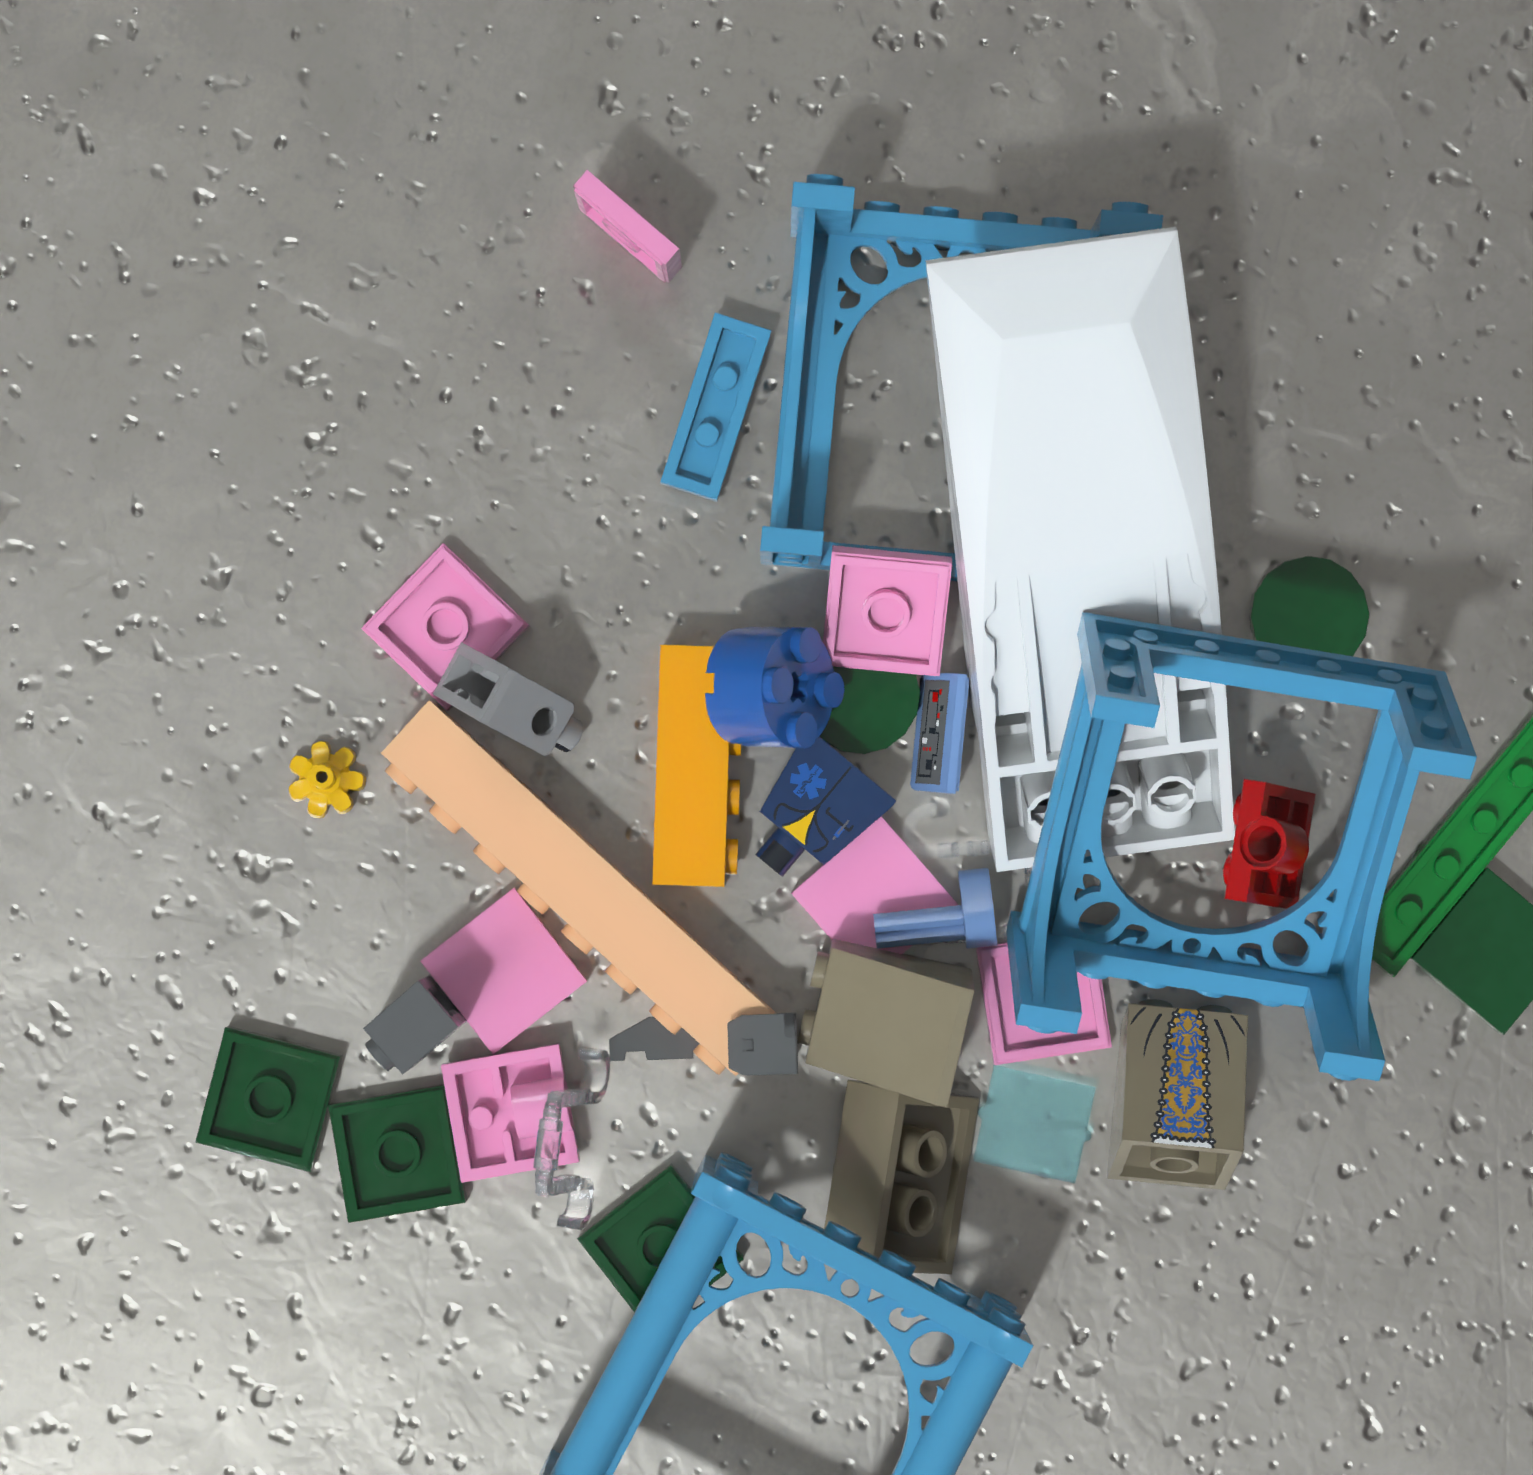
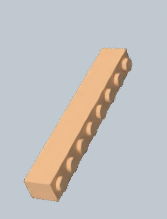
M429 700L381 752L391 762L385 772L409 794H412L417 787L420 788L435 802L429 812L453 834H456L462 827L476 839L479 844L474 848L473 852L494 872L500 874L506 867L521 880L523 884L518 888L517 892L538 912L544 914L549 907L567 922L561 932L586 955L595 948L610 961L611 964L605 972L630 995L639 988L655 1002V1005L649 1012L666 1029L676 1035L683 1028L700 1043L693 1052L710 1069L720 1075L727 1068L737 1076L738 1073L729 1069L727 1023L741 1015L777 1013L436 702Z

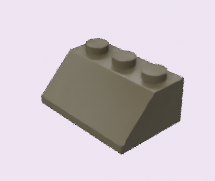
M848 1080L824 1229L829 1221H833L862 1238L858 1244L859 1248L878 1258L884 1249L893 1252L916 1266L914 1273L952 1274L979 1098L951 1093L948 1107L946 1108L862 1081Z

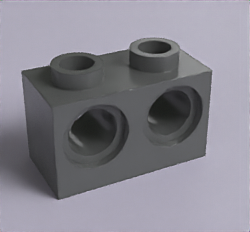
M429 975L418 980L363 1028L371 1038L365 1043V1046L385 1070L390 1071L393 1067H396L403 1075L416 1066L467 1021L442 988Z

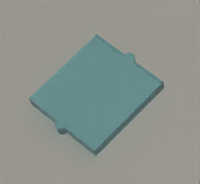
M993 1065L985 1106L980 1107L977 1111L978 1116L982 1120L973 1161L1075 1183L1083 1144L1091 1139V1133L1087 1130L1096 1087Z

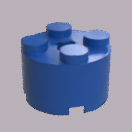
M745 627L731 629L720 637L708 659L706 673H715L714 693H705L707 712L716 732L721 738L732 744L752 747L809 748L825 729L832 708L838 707L843 700V679L840 674L834 672L829 652L821 640L818 631L812 627Z

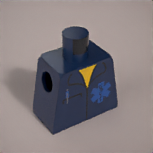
M818 737L811 747L795 749L759 811L774 823L777 829L755 855L782 877L805 850L825 865L896 803V800L822 738Z

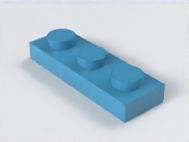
M718 313L714 314L660 481L662 485L715 502L718 501L772 334L771 330Z

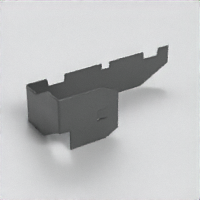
M796 1013L741 1015L727 1023L729 1069L744 1076L798 1074ZM648 1017L609 1039L610 1061H625L626 1052L645 1051L647 1060L693 1059V1050L700 1043L683 1028L674 1035L655 1017Z

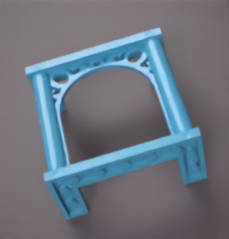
M826 174L807 175L806 183L793 182L790 237H796L771 518L770 527L762 526L761 564L830 570L832 545L949 556L952 557L950 581L958 582L955 553L823 541L836 382L842 354L850 336L863 317L879 301L905 285L926 279L925 260L943 258L938 250L948 251L947 257L959 256L963 252L976 254L1161 229L1163 215L1148 214L1149 206L1146 204L1112 203V210L1102 209L1091 230L1077 229L1076 220L1061 217L1042 218L1041 225L1019 224L1017 215L1005 212H985L982 215V220L958 218L959 210L938 206L924 207L923 215L899 213L900 205L883 201H868L864 204V210L853 209L855 187L843 186V178ZM891 246H897L906 255H912V249L917 250L921 255V262L915 267L899 265L896 253ZM869 247L882 256L888 270L884 282L869 284L856 275L850 261L851 254L856 248ZM839 279H842L851 291L860 295V302L855 307L848 309L840 308L841 300L845 296L846 291L838 292ZM835 321H838L842 324V327L835 335L834 325Z
M1082 612L1077 632L1082 661L1022 912L1011 910L1006 929L1016 1025L1027 1026L1036 1032L1045 1034L1057 1031L1077 1034L1082 1016L1077 972L1092 979L1114 977L1137 981L1146 987L1155 989L1171 986L1196 990L1198 993L1212 998L1228 995L1254 999L1256 1002L1270 1007H1279L1284 1004L1303 1007L1319 1072L1329 1073L1335 1078L1347 1081L1358 1078L1380 1081L1386 1060L1369 1002L1371 962L1384 892L1418 776L1421 771L1471 779L1477 759L1446 672ZM1154 673L1378 710L1337 854L1320 882L1299 902L1271 918L1241 927L1221 929L1191 927L1164 919L1138 904L1126 893L1112 874L1105 859L1101 842L1103 811L1125 724L1155 728L1160 702ZM1086 850L1090 851L1091 856L1085 857ZM1090 874L1100 880L1099 886L1085 889L1083 876ZM1077 888L1083 889L1075 895ZM1111 902L1119 907L1116 917L1106 925L1079 921L1082 913L1094 904ZM1318 911L1324 912L1317 919L1319 927H1323L1322 933H1318L1316 927L1306 920L1307 915ZM1131 924L1145 927L1147 931L1126 929V927ZM1285 930L1294 931L1305 939L1308 945L1307 952L1304 956L1277 953L1273 947L1274 937L1279 932ZM1244 943L1259 944L1261 950L1240 946Z
M724 1152L720 1153L717 1160L705 1155L694 1176L691 1194L695 1198L562 1453L551 1449L539 1475H613L684 1340L704 1318L716 1309L750 1293L778 1288L802 1289L821 1293L837 1299L858 1311L882 1334L893 1350L903 1372L909 1404L905 1442L891 1475H955L1012 1364L1014 1363L1022 1368L1033 1348V1344L1025 1330L1026 1324L1020 1320L1022 1315L1016 1312L1017 1306L987 1290L981 1299L941 1278H938L935 1286H932L913 1276L916 1266L901 1256L884 1249L878 1258L858 1247L862 1238L853 1231L833 1221H829L825 1229L804 1219L803 1216L807 1209L796 1201L777 1192H774L770 1200L758 1195V1181L751 1178L753 1168L745 1162ZM746 1233L758 1234L769 1247L771 1255L770 1267L761 1276H752L746 1273L737 1259V1243L740 1237ZM781 1241L788 1245L790 1254L797 1261H801V1257L805 1256L808 1265L804 1272L795 1274L783 1267V1247ZM719 1256H722L724 1267L730 1277L733 1278L732 1283L727 1288H715L709 1285L711 1279L720 1273V1269L713 1268ZM825 1265L837 1270L830 1279L827 1278ZM852 1279L858 1283L859 1290L855 1295L846 1296L842 1293L841 1285L845 1280ZM871 1289L883 1294L882 1296L868 1300L871 1293ZM701 1295L704 1302L693 1308L697 1297ZM896 1308H903L900 1313L907 1318H914L920 1314L926 1317L912 1324L907 1330H900L889 1321L890 1313ZM943 1332L952 1337L954 1340L952 1353L945 1360L937 1364H919L910 1356V1348L913 1342L926 1333ZM950 1376L945 1388L938 1384L936 1385L937 1393L934 1401H929L921 1394L920 1385L923 1379L933 1381ZM921 1415L930 1416L925 1427L921 1428Z

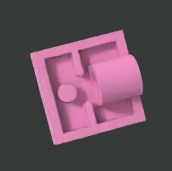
M560 1043L441 1064L461 1183L580 1161Z

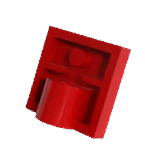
M1244 779L1242 793L1236 798L1233 808V821L1236 831L1232 852L1226 858L1223 869V879L1226 885L1224 899L1288 909L1298 902L1304 863L1309 853L1308 839L1315 793L1268 782Z

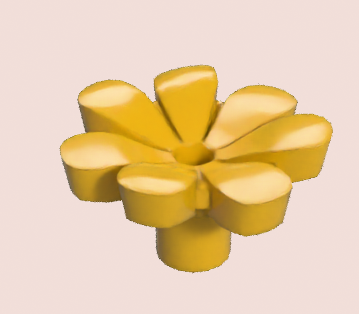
M321 740L312 744V757L310 759L302 755L294 756L290 761L289 769L292 773L299 776V780L289 786V796L295 802L308 798L307 811L310 816L319 819L324 818L329 805H332L339 814H346L353 808L354 802L348 792L349 790H363L366 785V777L362 772L350 771L349 767L353 765L357 757L351 748L344 746L335 754H331L330 744L327 741ZM323 773H327V780L323 783H320V775Z

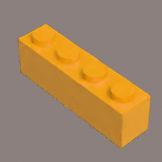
M660 645L652 885L725 887V875H737L738 839H727V815H739L740 780L729 779V755L741 756V744H732L721 738L713 727L707 712L705 693H714L715 673H706L708 659L714 646Z

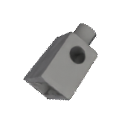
M462 642L433 695L479 722L543 756L549 755L554 747L563 752L571 751L578 744L583 733V723L572 716L574 703Z

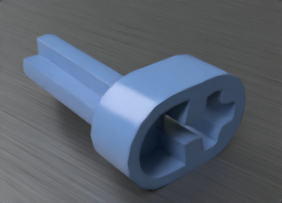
M979 868L958 871L961 905L873 914L877 949L965 940L966 949L997 946L989 869Z

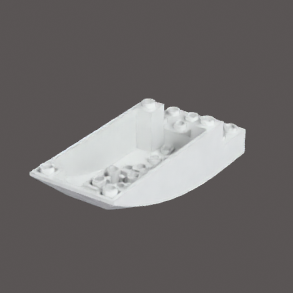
M1176 227L925 260L967 678H969V699L978 731L988 837L997 872L1031 868L1033 866L1082 663L1077 637L1082 612L1222 635L1199 395L1178 230ZM1154 673L1160 702L1155 728L1125 724L1101 822V842L1105 857L1234 840L1235 828L1233 821L1226 685ZM1086 850L1085 857L1091 856L1090 851Z

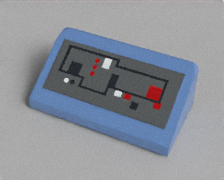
M940 673V676L922 675L920 678V696L910 781L911 788L915 791L956 794V791H959L969 688L967 674Z

